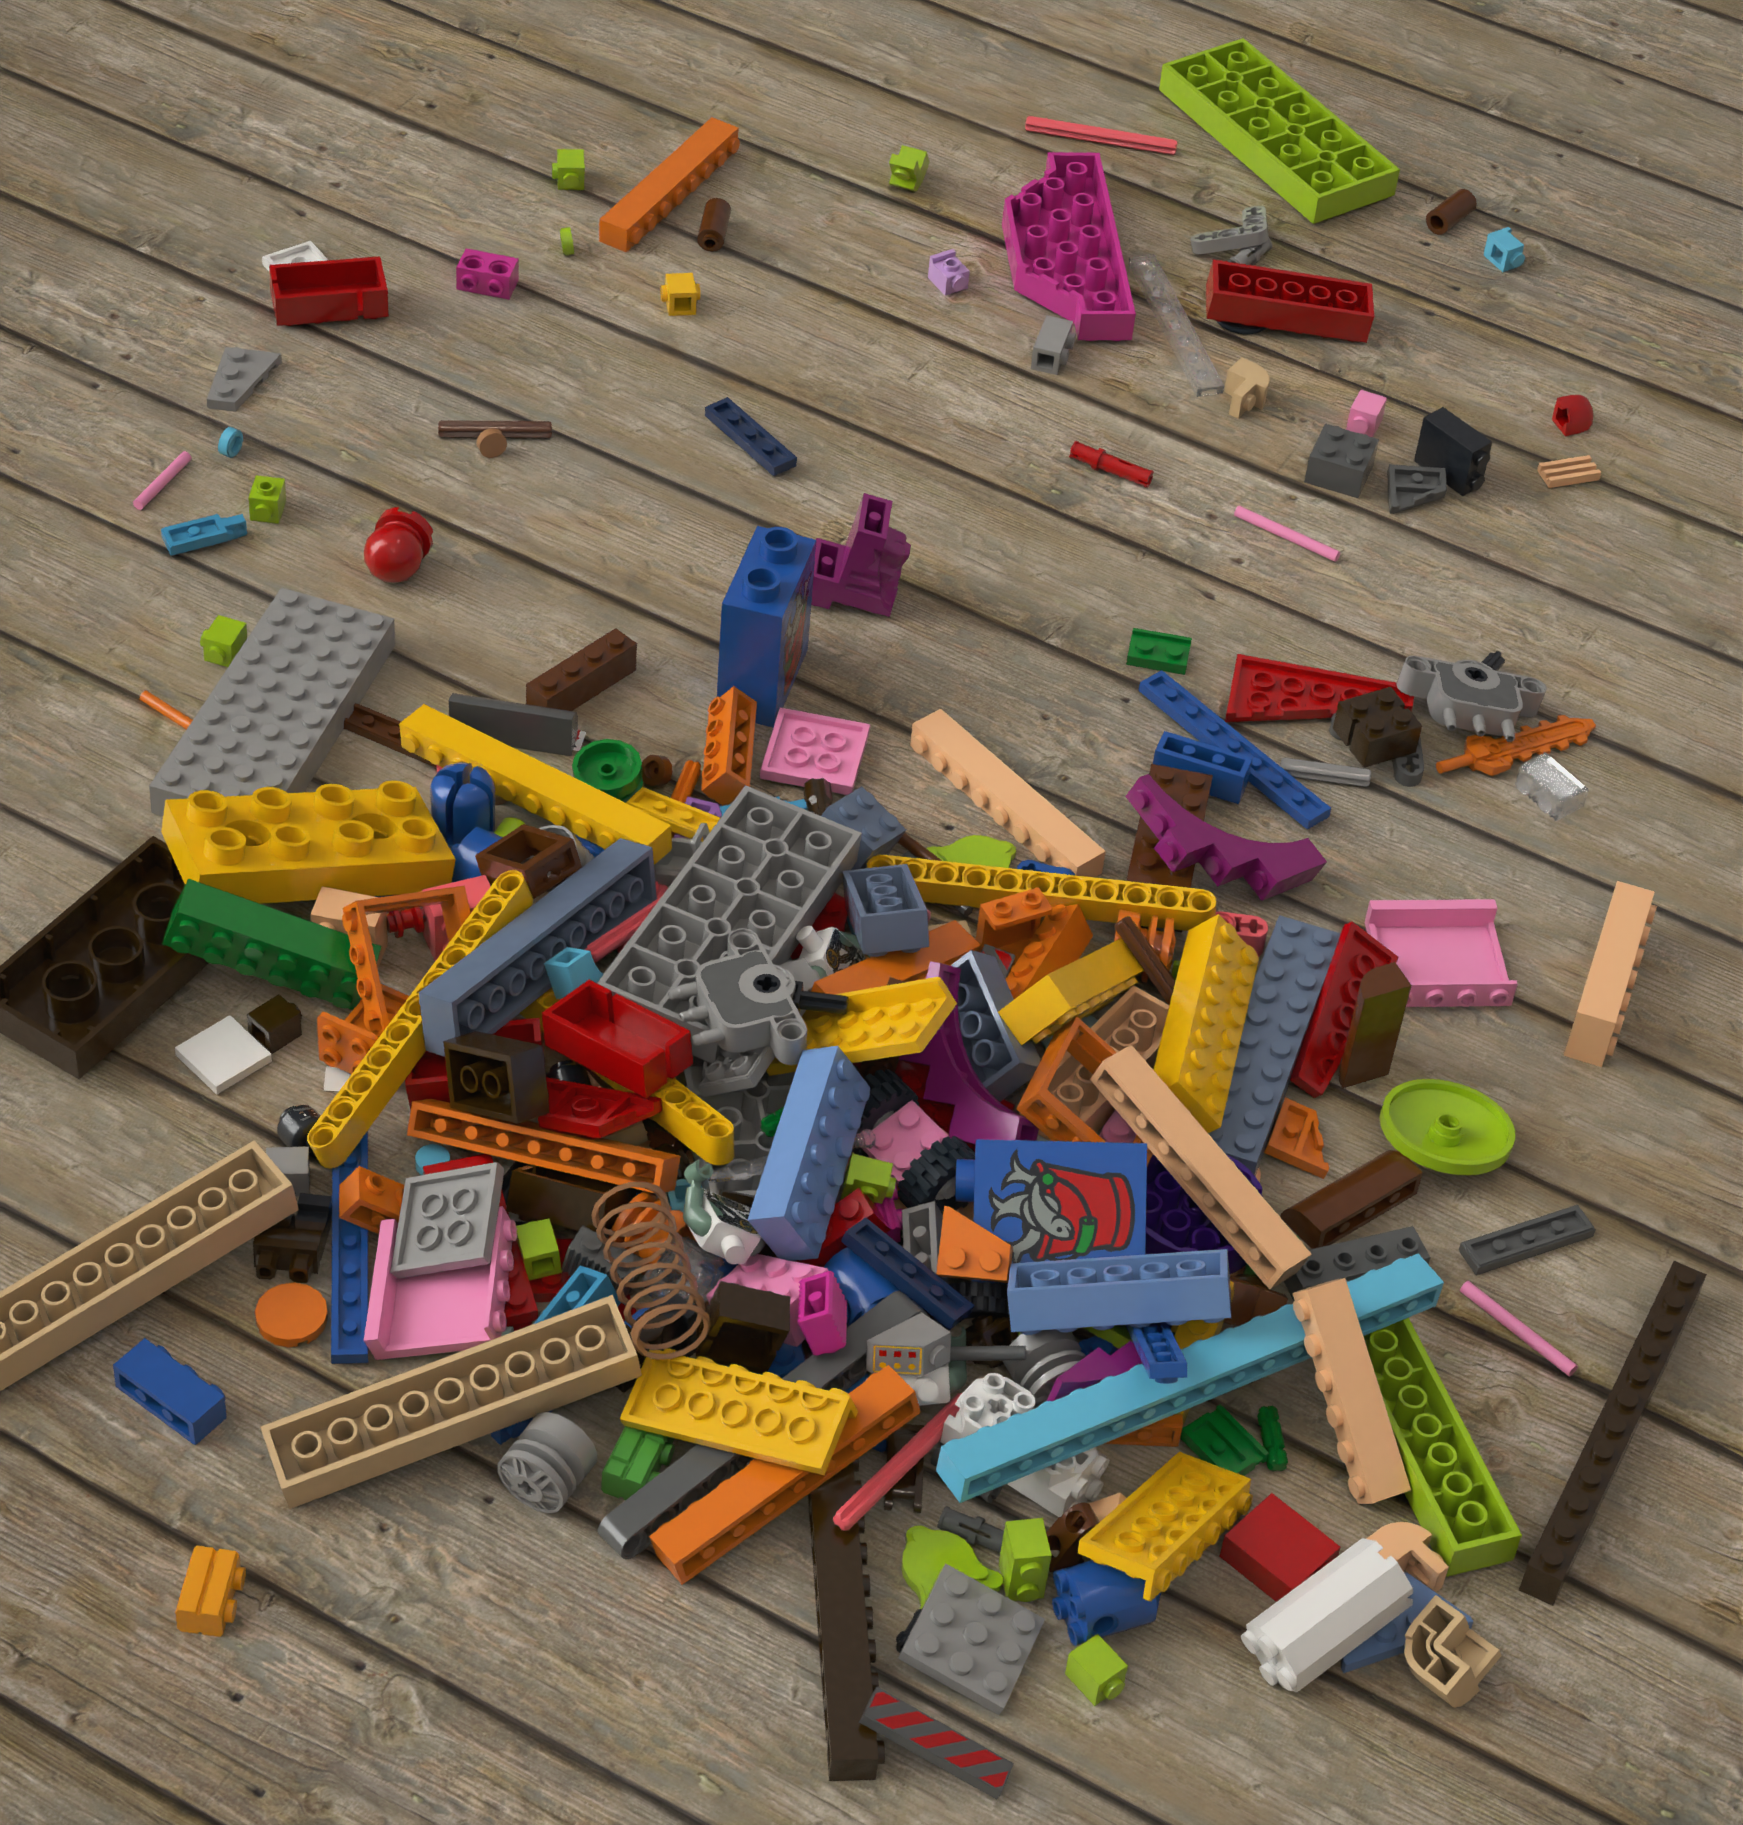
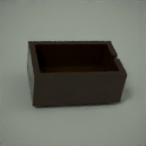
M524 1166L512 1170L506 1211L518 1214V1219L525 1222L550 1218L552 1228L555 1230L569 1231L574 1229L579 1231L584 1225L596 1232L597 1228L593 1225L591 1217L594 1205L603 1194L618 1185L540 1166ZM627 1188L608 1197L600 1207L598 1213L599 1220L605 1217L611 1210L623 1204H628L636 1196L637 1189ZM621 1212L613 1215L604 1227L611 1230Z

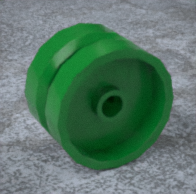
M613 739L593 741L582 747L574 757L572 764L574 778L625 803L644 787L640 755L628 743Z

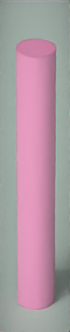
M183 451L133 501L134 507L142 510L191 461V455Z

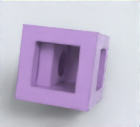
M954 249L932 255L929 261L928 279L945 296L968 289L970 271L955 256L956 252Z

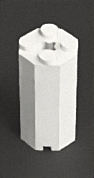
M1360 1539L1246 1624L1247 1631L1241 1635V1640L1245 1647L1257 1656L1261 1663L1259 1667L1260 1673L1270 1685L1274 1686L1279 1683L1288 1691H1300L1413 1605V1599L1408 1598L1413 1594L1410 1582L1399 1563L1392 1556L1384 1559L1378 1553L1383 1547L1377 1541Z

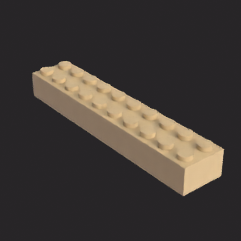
M254 1140L0 1291V1391L298 1211L293 1184Z
M613 1295L260 1426L281 1490L289 1509L530 1419L535 1417L537 1413L551 1411L642 1376L632 1340Z

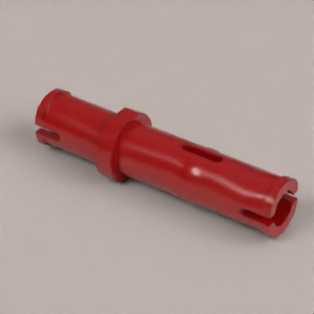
M1075 441L1071 447L1069 458L1089 464L1096 471L1099 469L1140 484L1145 488H1148L1152 482L1153 470L1110 455L1103 448L1097 450L1079 443V441Z

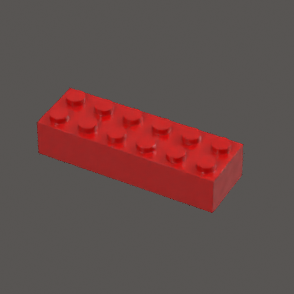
M1213 259L1206 283V317L1218 322L1226 321L1245 326L1252 325L1271 330L1279 329L1298 334L1305 333L1324 338L1331 337L1351 342L1367 343L1374 320L1373 287L1371 283Z

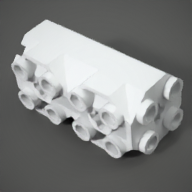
M989 1373L984 1378L976 1379L956 1401L955 1405L960 1409L956 1417L948 1415L944 1422L940 1442L946 1444L952 1439L964 1438L976 1433L982 1427H991L1006 1421L1014 1414H1023L1035 1409V1398L1030 1391L998 1373ZM1094 1447L1012 1481L1007 1485L1054 1515L1061 1517L1073 1505L1087 1502L1088 1499L1094 1501L1098 1497L1104 1485L1099 1479L1108 1467L1110 1460Z

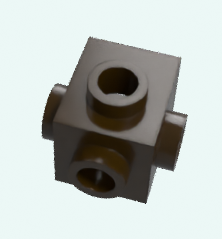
M986 1313L972 1320L973 1325L965 1329L967 1346H1009L1018 1337L1017 1332H1011L1009 1317L992 1316V1313ZM973 1361L974 1364L989 1365L990 1368L1004 1365L1003 1361Z

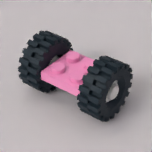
M881 1069L877 1070L874 1076L871 1073L864 1076V1080L870 1087V1094L865 1104L861 1124L852 1146V1152L857 1155L870 1156L873 1159L893 1163L891 1177L896 1178V1184L900 1189L898 1191L899 1200L907 1208L935 1201L942 1215L944 1206H949L956 1211L960 1207L964 1209L969 1204L968 1202H956L957 1159H975V1152L961 1138L953 1136L951 1139L919 1107L918 1095L895 1072L886 1069L884 1072Z

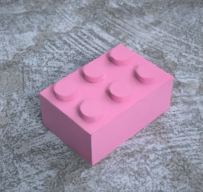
M757 1254L749 1256L745 1264H738L719 1282L736 1283L741 1286L789 1296L790 1332L784 1343L797 1347L805 1339L797 1322L799 1320L797 1317L799 1315V1281L826 1272L828 1268ZM718 1282L717 1285L706 1295V1297H707V1299H708V1301H709V1304H710V1299L712 1298V1296H713V1294H714V1292H715V1290H716V1288H717L719 1282Z

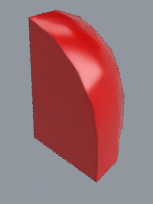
M1583 395L1559 397L1555 404L1552 421L1564 436L1579 434L1587 431L1592 426L1593 408L1587 397Z

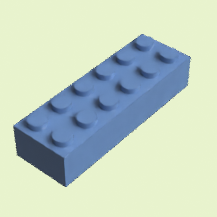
M839 1046L802 1050L747 1219L780 1259L795 1261L818 1258L822 1243L826 1237L831 1214L835 1208L839 1188L843 1182L847 1162L852 1153L856 1133L861 1124L865 1104L869 1098L870 1087Z
M1227 1249L1011 1263L1007 1288L1011 1332L1033 1335L1042 1330L1056 1329L1059 1332H1072L1082 1327L1107 1330L1113 1328L1114 1325H1130L1131 1327L1142 1328L1149 1326L1151 1323L1166 1322L1169 1325H1182L1190 1320L1217 1323L1224 1320V1318H1231Z

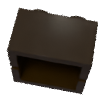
M1387 687L1338 702L1333 730L1346 746L1351 745V753L1362 767L1366 768L1416 753L1422 725L1409 708L1404 709V702L1392 687Z
M720 1281L710 1299V1305H707L705 1310L709 1314L711 1327L707 1337L696 1348V1358L698 1356L706 1357L713 1360L716 1364L724 1366L736 1364L746 1368L748 1371L760 1374L767 1372L776 1357V1350H780L790 1332V1297L771 1291H763L736 1283ZM703 1321L697 1328V1339L703 1331Z

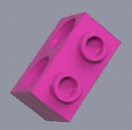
M466 248L456 267V290L510 300L519 281V258Z

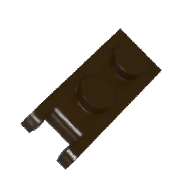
M905 1424L887 1437L886 1463L925 1425ZM924 1457L884 1495V1510H892L893 1499L914 1500L913 1513H921Z

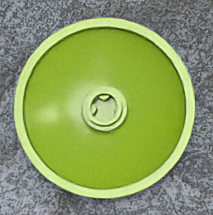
M1417 1079L1404 1082L1387 1094L1380 1112L1381 1129L1387 1140L1396 1150L1424 1167L1443 1173L1479 1175L1491 1172L1508 1160L1515 1142L1514 1125L1501 1106L1485 1094L1452 1081Z

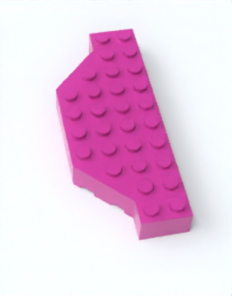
M1048 152L1044 177L1040 180H1032L1021 188L1019 194L1016 196L1011 194L1004 201L1002 229L1014 290L1065 319L1073 321L1078 340H1132L1136 312L1100 153Z

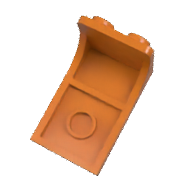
M381 984L390 1023L409 996ZM362 1000L345 1020L326 1012H321L317 1017L319 1060L328 1066L339 1068L350 1074L354 1072L378 1039L377 1035L369 1032L365 1027V1010Z

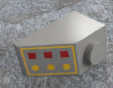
M921 1312L867 1340L866 1370L870 1373H878L889 1365L898 1375L924 1376L950 1362L951 1332Z

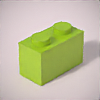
M1043 1518L1005 1521L998 1565L1000 1574L1003 1577L1005 1596L1012 1601L1031 1602L1044 1598L1052 1555Z

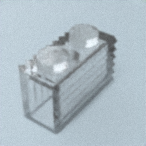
M1546 752L1531 759L1529 762L1527 761L1525 764L1522 763L1515 782L1516 788L1523 795H1528V798L1532 799L1533 803L1536 802L1537 806L1544 813L1553 817L1554 821H1558L1584 807L1589 791L1585 785Z

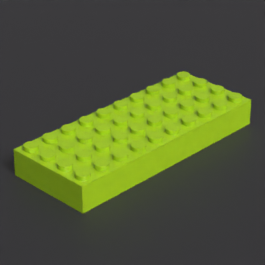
M1244 38L1163 64L1159 90L1311 223L1315 224L1395 195L1400 169Z

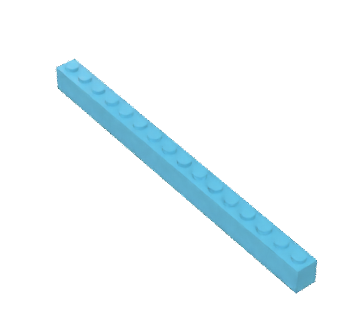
M1419 1253L1405 1259H1397L1391 1265L1378 1270H1370L1361 1277L1349 1282L1346 1281L1363 1336L1435 1307L1444 1284L1443 1280ZM1286 1304L1275 1312L1265 1316H1256L1245 1324L1235 1328H1227L1218 1335L1205 1340H1197L1190 1346L1181 1349L1187 1361V1378H1178V1381L1175 1383L1163 1384L1155 1382V1379H1149L1144 1365L1138 1364L1127 1372L1117 1376H1108L1099 1383L1085 1389L1079 1388L1055 1401H1046L1038 1408L1023 1414H1014L1006 1421L991 1427H982L974 1434L961 1439H952L940 1448L936 1472L959 1503L967 1501L1312 1358L1307 1353L1304 1345L1305 1332L1302 1323L1294 1313L1293 1304Z

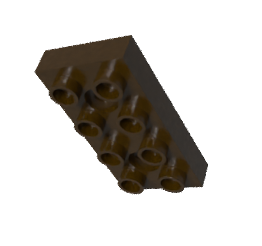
M155 836L149 838L0 965V1033L77 1079L83 1077L209 964L201 957L189 953H179L171 947L162 944L172 911L185 886L165 842Z

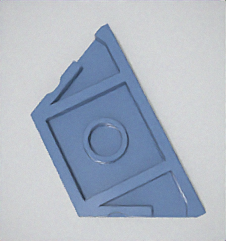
M1406 1572L1404 1574L1413 1588V1594L1408 1597L1413 1599V1605L1344 1656L1341 1660V1670L1343 1673L1404 1653L1405 1633L1413 1620L1435 1595L1466 1617L1470 1629L1473 1620L1469 1615Z

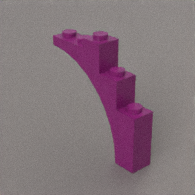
M1149 774L1139 777L1125 796L1159 839L1154 849L1172 872L1199 863L1217 887L1244 877L1263 901L1312 881L1327 863L1309 838L1288 843H1267L1235 836L1207 824L1181 807L1161 789Z
M930 961L925 979L940 977L957 1004L922 1052L901 1055L899 1060L930 1067L923 1099L955 1106L953 1117L950 1121L949 1137L951 1139L953 1136H956L965 1143L976 1145V1139L1037 1141L1039 1129L1026 1117L1002 1105L984 1087L971 1066L963 1045L958 1018V989L961 969Z

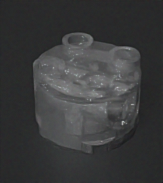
M685 1236L682 1237L683 1252L689 1257L690 1272L696 1277L698 1293L703 1297L705 1303L708 1300L706 1295L723 1277L724 1273L718 1268L721 1266L725 1267V1261L719 1256L703 1250L696 1241ZM675 1239L673 1240L671 1245L676 1246ZM667 1249L660 1255L661 1257L657 1263H672L676 1253ZM682 1260L677 1265L683 1267ZM668 1268L648 1270L642 1282L658 1276ZM673 1270L659 1282L644 1288L663 1283L679 1284L683 1273ZM689 1280L685 1283V1286L690 1287ZM672 1289L657 1290L648 1295L652 1299H659ZM680 1290L678 1294L688 1302L690 1294Z

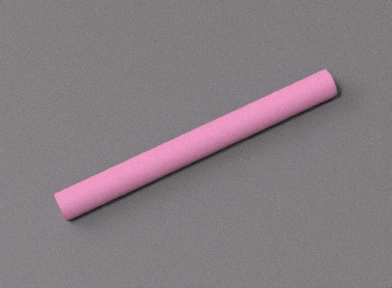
M1237 506L1234 512V516L1334 562L1340 556V551L1242 506Z
M1466 1281L1460 1289L1462 1294L1567 1376L1573 1375L1578 1365L1470 1281Z

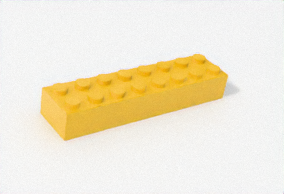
M1219 914L1188 930L1153 1068L1154 1072L1167 1084L1173 1094L1190 1111L1207 1133L1220 1128L1222 1125L1259 961L1254 948L1247 945L1237 934L1233 925L1227 923Z

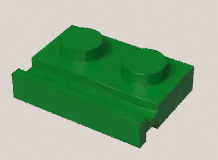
M1133 628L1126 665L1185 675L1192 638Z
M1221 1404L1216 1406V1410L1213 1412L1205 1413L1182 1428L1180 1439L1201 1460L1245 1476L1254 1470L1257 1464L1267 1461L1269 1452Z

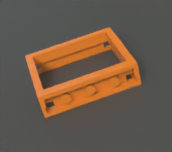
M465 885L357 900L342 908V923L344 929L348 932L351 945L349 955L351 962L355 965L358 978L356 984L357 992L362 998L365 1010L364 1024L366 1029L377 1035L378 1038L388 1026L389 1019L366 915L441 904L447 936L450 942L471 914Z
M1076 1016L1055 1031L1016 1109L1052 1141L1106 1142L1048 1090L1066 1051L1093 1075L1103 1060L1117 1053ZM1136 1134L1133 1143H1144ZM1147 1147V1166H1148L1149 1161H1150V1159H1151V1157H1152V1155H1153V1153L1151 1152V1150H1150L1148 1147Z

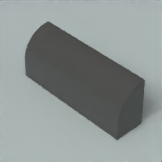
M452 693L449 698L450 717L514 748L572 756L578 735L577 712Z

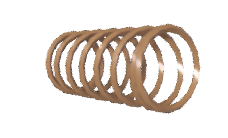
M628 1182L609 1190L596 1202L591 1214L593 1225L597 1228L598 1239L605 1244L603 1254L605 1260L612 1265L610 1269L611 1279L619 1285L616 1292L618 1300L626 1306L623 1312L625 1321L633 1327L630 1334L634 1348L642 1356L652 1359L676 1358L697 1348L707 1337L711 1327L710 1317L705 1312L703 1297L698 1293L696 1277L690 1272L689 1257L683 1252L682 1237L676 1231L675 1217L669 1212L670 1206L666 1193L658 1185L649 1182ZM631 1187L645 1188L654 1192L661 1201V1206L650 1202L623 1204L611 1210L605 1217L599 1220L598 1213L601 1205L608 1197L620 1190ZM647 1207L659 1211L652 1221L630 1224L617 1232L604 1227L613 1215L626 1209ZM667 1220H668L669 1226H667V1225L664 1224ZM651 1227L654 1228L643 1237L633 1241L613 1242L618 1237H629L643 1233ZM660 1229L669 1233L665 1243L649 1242L640 1244L655 1235ZM604 1234L610 1235L611 1237L608 1239L605 1237ZM674 1239H675L676 1246L671 1245V1243L673 1242ZM611 1247H631L616 1259L611 1256ZM652 1247L661 1248L642 1260L627 1263L621 1262L626 1256L638 1250ZM667 1249L676 1253L672 1263L658 1262L644 1265L655 1260ZM680 1260H682L683 1267L677 1265L680 1262ZM618 1267H639L631 1271L623 1280L618 1277ZM668 1268L649 1280L635 1283L628 1282L631 1278L644 1271ZM673 1270L683 1273L679 1284L663 1283L653 1285L638 1292L630 1300L624 1295L625 1287L639 1288L659 1282ZM688 1280L690 1282V1287L685 1286V1283ZM667 1288L674 1289L666 1296L652 1302L635 1303L640 1297L653 1291ZM680 1290L690 1294L686 1304H670L657 1307L645 1313L637 1321L631 1316L632 1307L642 1309L657 1306L671 1299ZM681 1309L670 1318L646 1324L661 1313ZM688 1310L698 1313L692 1327L679 1338L667 1343L654 1345L646 1344L639 1338L642 1329L660 1328L673 1323ZM703 1321L704 1328L701 1336L686 1348L669 1354H655L646 1350L667 1349L683 1342L695 1332Z

